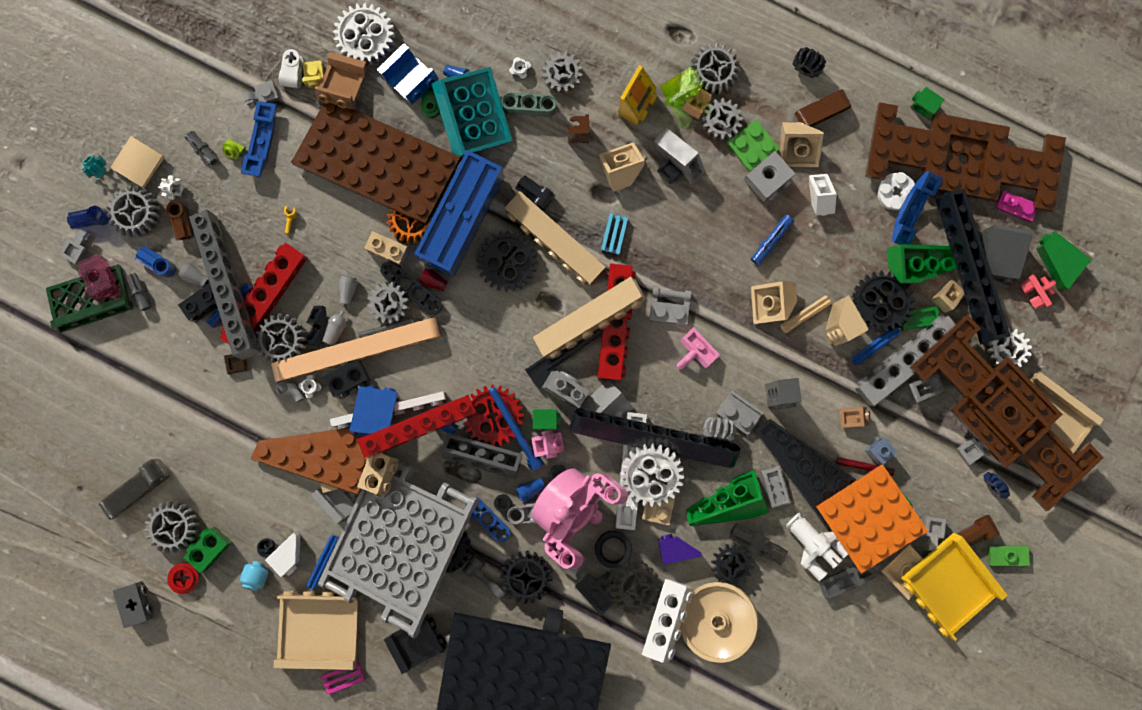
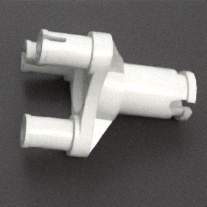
M798 513L785 526L789 527L794 536L805 546L801 561L802 567L808 569L820 581L828 572L815 561L816 556H822L834 569L843 560L830 546L843 559L848 554L833 532H821L819 534Z

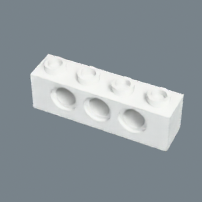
M665 579L642 655L661 663H668L673 659L675 654L674 645L681 635V630L679 629L687 616V611L685 610L693 596L691 586L672 579ZM674 597L678 600V605L675 608L672 605ZM668 616H670L672 619V624L670 627L666 624V619ZM662 635H664L666 638V643L664 646L660 642V638Z

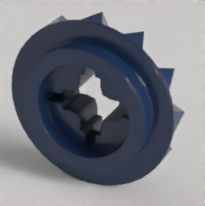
M990 472L983 475L984 482L996 495L1005 499L1010 496L1009 487L998 475Z

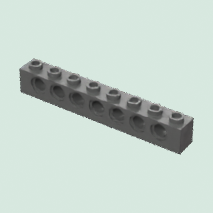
M207 209L189 218L232 355L245 360L261 352L218 218Z

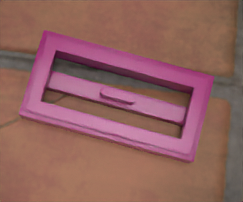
M359 661L356 662L357 671L329 681L328 677L346 670L336 669L321 675L324 687L327 689V695L365 680ZM359 674L360 678L354 679L352 681L346 682L333 688H331L330 686L334 683L340 682L342 680Z

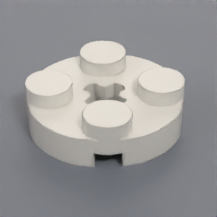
M903 172L889 174L879 184L877 197L880 204L888 210L900 211L904 200L915 183ZM896 187L897 189L901 190L900 197L898 195H893V188Z

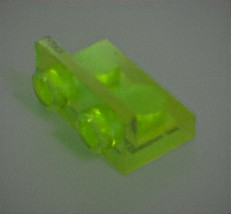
M694 66L688 67L660 85L667 99L664 102L665 105L673 107L682 104L683 99L686 97L695 96L699 93L698 90L704 87Z

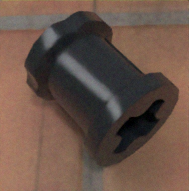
M669 159L657 170L658 173H662L669 180V184H672L682 173L670 164Z

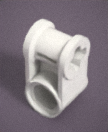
M289 49L283 54L281 70L279 72L280 86L300 88L304 60L296 50Z

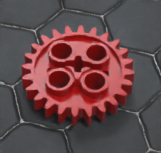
M500 385L497 391L505 401V405L517 425L523 424L519 420L520 417H524V414L519 413L523 406H517L520 399L513 400L515 393L508 395L509 389L507 388L503 392ZM484 386L483 392L476 389L478 395L470 394L476 413L474 416L467 418V421L463 423V425H469L466 432H473L470 437L471 439L477 436L478 442L484 440L485 444L491 442L492 446H495L496 442L503 446L502 440L504 439L509 443V436L516 437L509 426L507 428L501 427L500 420L503 418V415L495 407V401L489 392L490 390L486 386ZM488 399L491 400L493 412L498 413L495 419L499 432L495 431L493 420L488 418L491 415L487 403ZM479 404L486 406V412L482 415H479L476 411ZM485 422H489L492 426L489 433H484L481 430V426Z

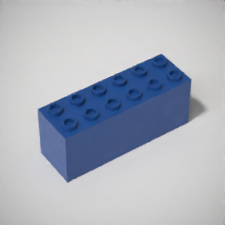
M466 151L414 253L420 262L452 278L455 277L505 178L501 166L471 151Z

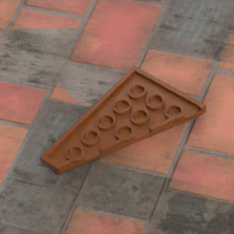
M350 428L260 440L251 456L253 461L358 496L361 488L357 486L367 459L364 460L357 443V439L362 437L353 436L349 431Z

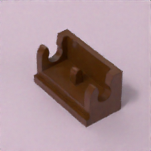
M589 114L571 117L570 121L579 122V126L568 128V143H589Z

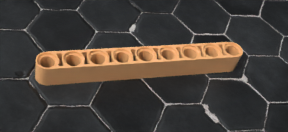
M430 318L288 358L286 362L281 360L279 364L277 361L272 363L271 366L275 381L279 383L345 365L356 359L362 360L437 339L441 335L436 318Z

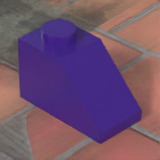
M672 534L662 535L661 539L657 540L664 565L702 556L699 550Z

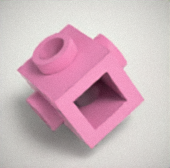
M553 430L541 432L542 436L532 438L535 457L546 455V459L557 457L559 452H564L561 432L553 434Z

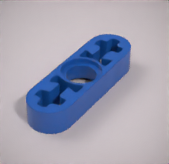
M476 497L479 499L478 507L481 510L485 507L486 511L478 518L476 514L479 512L474 509L471 516L496 541H507L511 533L509 527L479 497ZM485 514L493 516L494 521L492 524H484L482 519ZM498 521L500 524L497 527L500 530L506 529V537L501 536L499 538L497 536L498 531L494 528L492 532L489 528L493 527Z

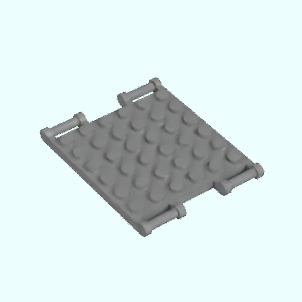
M398 462L397 470L402 472L400 477L393 475L391 488L386 496L361 489L318 582V586L323 589L327 588L345 597L344 600L349 603L354 601L351 599L356 597L358 590L386 606L382 613L381 621L389 622L406 631L410 637L416 638L473 510L479 503V499L474 496L469 497L451 488V485L447 483L442 484L436 496L408 482L409 477L414 472V467ZM378 479L375 481V487L378 485ZM446 495L467 504L465 510L444 500ZM332 576L348 585V590L331 582L330 577ZM393 610L413 620L412 625L393 616Z

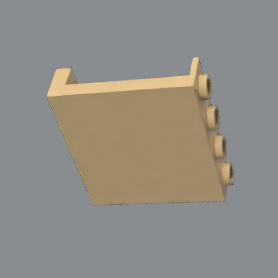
M1034 373L1030 378L1032 383L1063 414L1051 425V430L1074 454L1093 426H1099L1104 419L1043 373ZM1008 407L1005 415L1009 418L1012 417L1013 409Z
M284 591V594L277 596V599H280L277 659L274 660V668L353 670L356 668L359 596L352 597L351 600H354L352 603L345 601V597L334 595V592H323L322 595H315V591H303V595H295L296 591Z

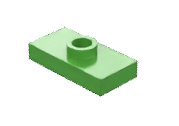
M988 546L989 565L1030 566L1029 546Z

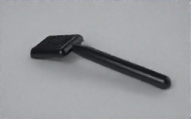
M603 329L595 330L591 337L581 339L575 347L567 349L553 361L543 357L525 369L537 388L543 386L550 373L558 371L555 366L561 364L603 334Z

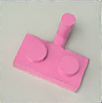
M693 327L680 340L689 353L677 363V368L682 370L696 358L706 369L720 354Z

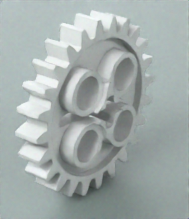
M357 3L354 10L349 6L350 12L347 13L343 10L344 17H337L340 23H334L338 29L333 30L334 35L337 36L333 38L335 43H338L336 45L337 49L341 50L340 53L343 56L347 55V57L365 62L368 60L370 64H372V59L374 58L379 62L378 56L386 57L384 51L390 52L391 50L388 45H394L393 40L390 39L395 37V34L391 32L395 30L394 26L390 25L392 23L391 19L387 18L386 12L381 13L380 7L375 10L373 4L368 8L366 3H364L363 7L360 8ZM359 19H366L363 24H357ZM376 28H380V29H381V32H380V33H378V34H374V33H373V31H374ZM350 34H355L352 40L347 39ZM365 44H371L369 49H363Z
M644 444L642 451L636 447V454L630 452L631 459L625 458L627 465L621 466V469L624 471L620 473V477L624 478L621 480V484L626 485L624 488L627 492L630 491L629 498L636 496V503L641 499L643 506H645L647 501L650 502L651 507H653L654 502L661 506V500L668 503V497L675 498L673 492H680L678 486H683V481L680 480L684 478V473H681L683 466L679 465L681 463L680 459H675V452L669 455V448L662 451V445L655 449L654 444H651V448L648 449ZM651 459L654 463L647 466L644 464V461ZM663 469L671 471L668 475L661 474ZM649 474H656V476H652L651 478L649 477ZM640 475L644 479L642 481H635L634 477ZM653 485L661 487L658 491L650 489Z

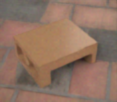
M329 52L327 57L328 67L320 86L315 87L316 99L323 103L338 105L341 108L353 109L368 73L366 62Z

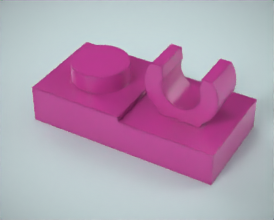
M1005 190L1001 191L995 207L997 210L1029 223L1033 221L1037 212L1034 209L1033 201Z

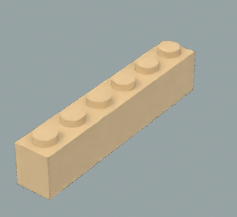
M519 191L505 207L506 217L513 223L517 221L521 225L519 228L526 235L530 233L534 236V242L541 248L545 246L549 250L548 254L553 259L561 260L563 262L562 266L569 273L573 271L577 275L576 279L584 286L585 284L591 286L605 270V266L522 192Z
M629 277L533 336V339L543 357L554 359L560 356L561 351L564 349L575 347L577 341L582 338L587 339L591 337L595 330L604 329L610 325V321L615 318L617 320L624 317L628 310L639 308L643 305L642 302L646 298L636 280Z

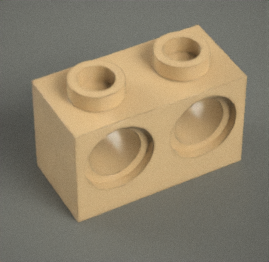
M373 231L364 247L367 252L403 267L410 252L407 246Z
M383 453L368 458L357 487L377 495L386 496L391 488L393 475L398 469L399 459ZM385 461V466L382 468V462ZM378 479V485L375 487V481Z

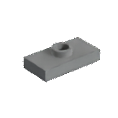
M776 466L761 470L771 508L790 504L781 467Z

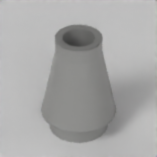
M185 263L178 273L181 280L204 287L209 280L193 264Z
M341 275V280H339L340 303L351 304L358 284L356 277Z

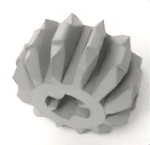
M709 417L704 423L703 434L714 439L732 441L736 435L737 424L731 420Z

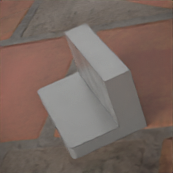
M321 488L311 494L336 524L341 523L350 515L355 505L346 493L340 489L323 493Z

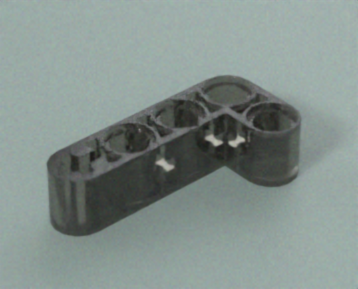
M151 459L138 468L139 473L98 504L109 520H113L172 475L161 459Z

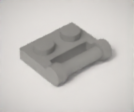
M653 286L649 321L687 325L691 291L663 290ZM658 297L684 299L683 305L657 302Z

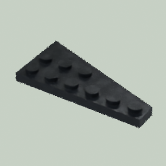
M768 419L754 430L821 522L826 524L827 522L816 506L857 480L816 450L806 445V443L793 436L772 419Z

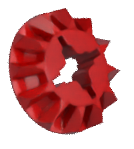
M179 563L170 569L167 582L173 592L188 594L199 584L198 578L200 575L190 563ZM182 573L185 576L191 577L185 581L186 584L183 581L176 580L182 576Z

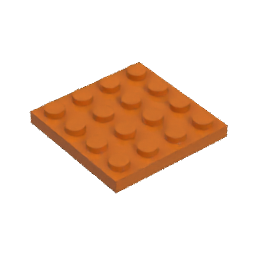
M883 464L816 506L861 574L928 532V529Z

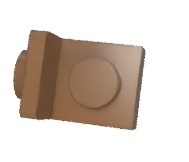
M867 407L841 408V428L868 426V422L871 421L870 411H867Z

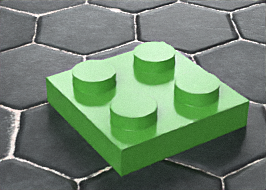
M757 119L726 143L749 173L774 151L777 152L780 149Z

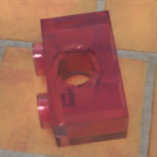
M97 254L77 263L80 269L78 274L85 282L86 287H84V290L89 298L99 302L119 293L109 263L102 255Z

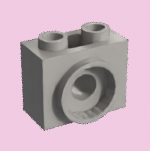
M774 151L747 174L744 181L763 202L767 199L771 201L779 194L778 189L782 186L785 189L793 182L791 178L795 173L778 153ZM764 172H770L772 179L765 178Z
M552 371L542 386V389L573 408H580L590 392L583 388V384L579 380L563 371Z

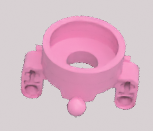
M568 469L554 478L537 499L533 508L532 519L547 532L542 539L546 541L545 551L561 567L577 569L582 565V554L569 542L575 533L586 526L588 522L597 525L602 521L603 515L601 511L597 510L598 500L602 497L608 503L622 505L627 501V490L612 477L604 474H594L592 477L587 475L585 477L577 469ZM617 490L619 495L618 498L615 500L614 493ZM571 555H572V557H573V562H572V564H570V562H569V557H570Z

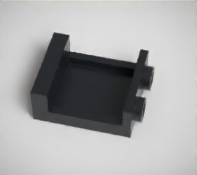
M426 614L416 638L410 637L406 631L399 629L383 639L401 674L408 672L414 666L445 650L444 645H446V641L442 634L438 635L435 629L437 627L433 617L429 618L428 614Z

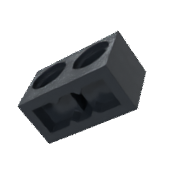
M210 283L178 304L188 321L194 323L218 308Z
M359 359L323 376L334 398L339 397L340 399L349 396L351 390L355 388L359 390V386L365 387L367 382L371 381ZM355 371H359L361 374L358 381L352 379V374ZM341 379L344 384L343 388L337 390L335 383Z

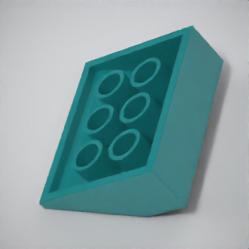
M491 67L440 79L432 83L453 154L463 156L467 150L474 153L512 141Z

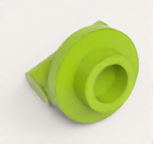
M228 138L222 145V150L226 157L237 159L245 152L246 147Z

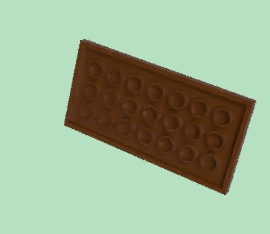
M323 103L291 163L302 170L427 225L461 158L353 109L341 108L332 103Z

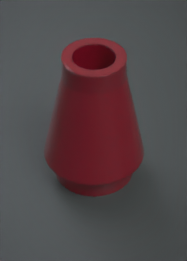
M425 268L418 281L423 286L444 291L448 283L431 268L429 270Z

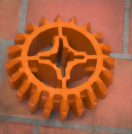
M391 209L389 210L393 213H388L387 217L392 220L387 221V225L392 226L389 231L391 233L395 232L393 236L395 238L400 237V242L403 243L407 238V244L411 245L412 239H414L417 245L419 244L418 239L421 238L422 240L435 212L432 214L428 224L416 233H414L416 227L424 224L418 221L411 223L409 217ZM398 220L407 223V233L399 228Z

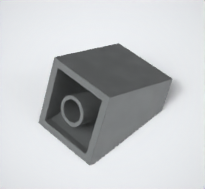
M993 225L981 232L980 240L993 279H998L1000 283L1012 284V282L1020 279L1034 231Z

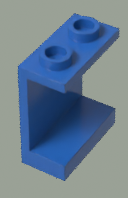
M405 44L377 69L382 78L411 105L418 101L432 87V83L439 79L432 68L428 69L420 62Z
M372 385L359 386L349 430L351 434L364 437L391 426L396 401L400 400L398 392L392 388L381 390Z

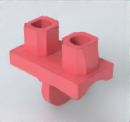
M1034 274L1027 276L1028 279L1020 284L1025 294L1034 289L1038 293L1036 297L1029 300L1034 309L1044 305L1046 307L1050 306L1052 303L1044 290H1047L1050 295L1054 294L1055 291L1052 286L1056 284V281L1052 280L1049 282L1046 276L1040 279L1043 283V286H1041Z

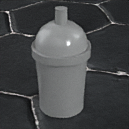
M343 311L339 315H333L328 319L323 342L332 346L336 345L343 330L346 328Z

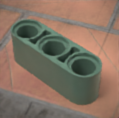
M510 92L504 94L501 100L504 112L511 115L550 117L555 114L557 109L556 100L551 95ZM509 100L515 102V105L512 107H508L505 104ZM529 101L534 103V106L531 108L524 106ZM545 103H551L553 107L551 109H545L543 105Z

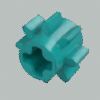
M90 155L82 162L84 166L82 170L89 178L92 176L99 178L107 171L105 167L107 165L106 161L100 155L97 157Z

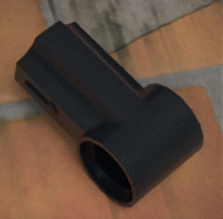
M526 175L519 180L515 187L517 191L522 192L542 211H545L555 197L551 190L545 186L538 185Z

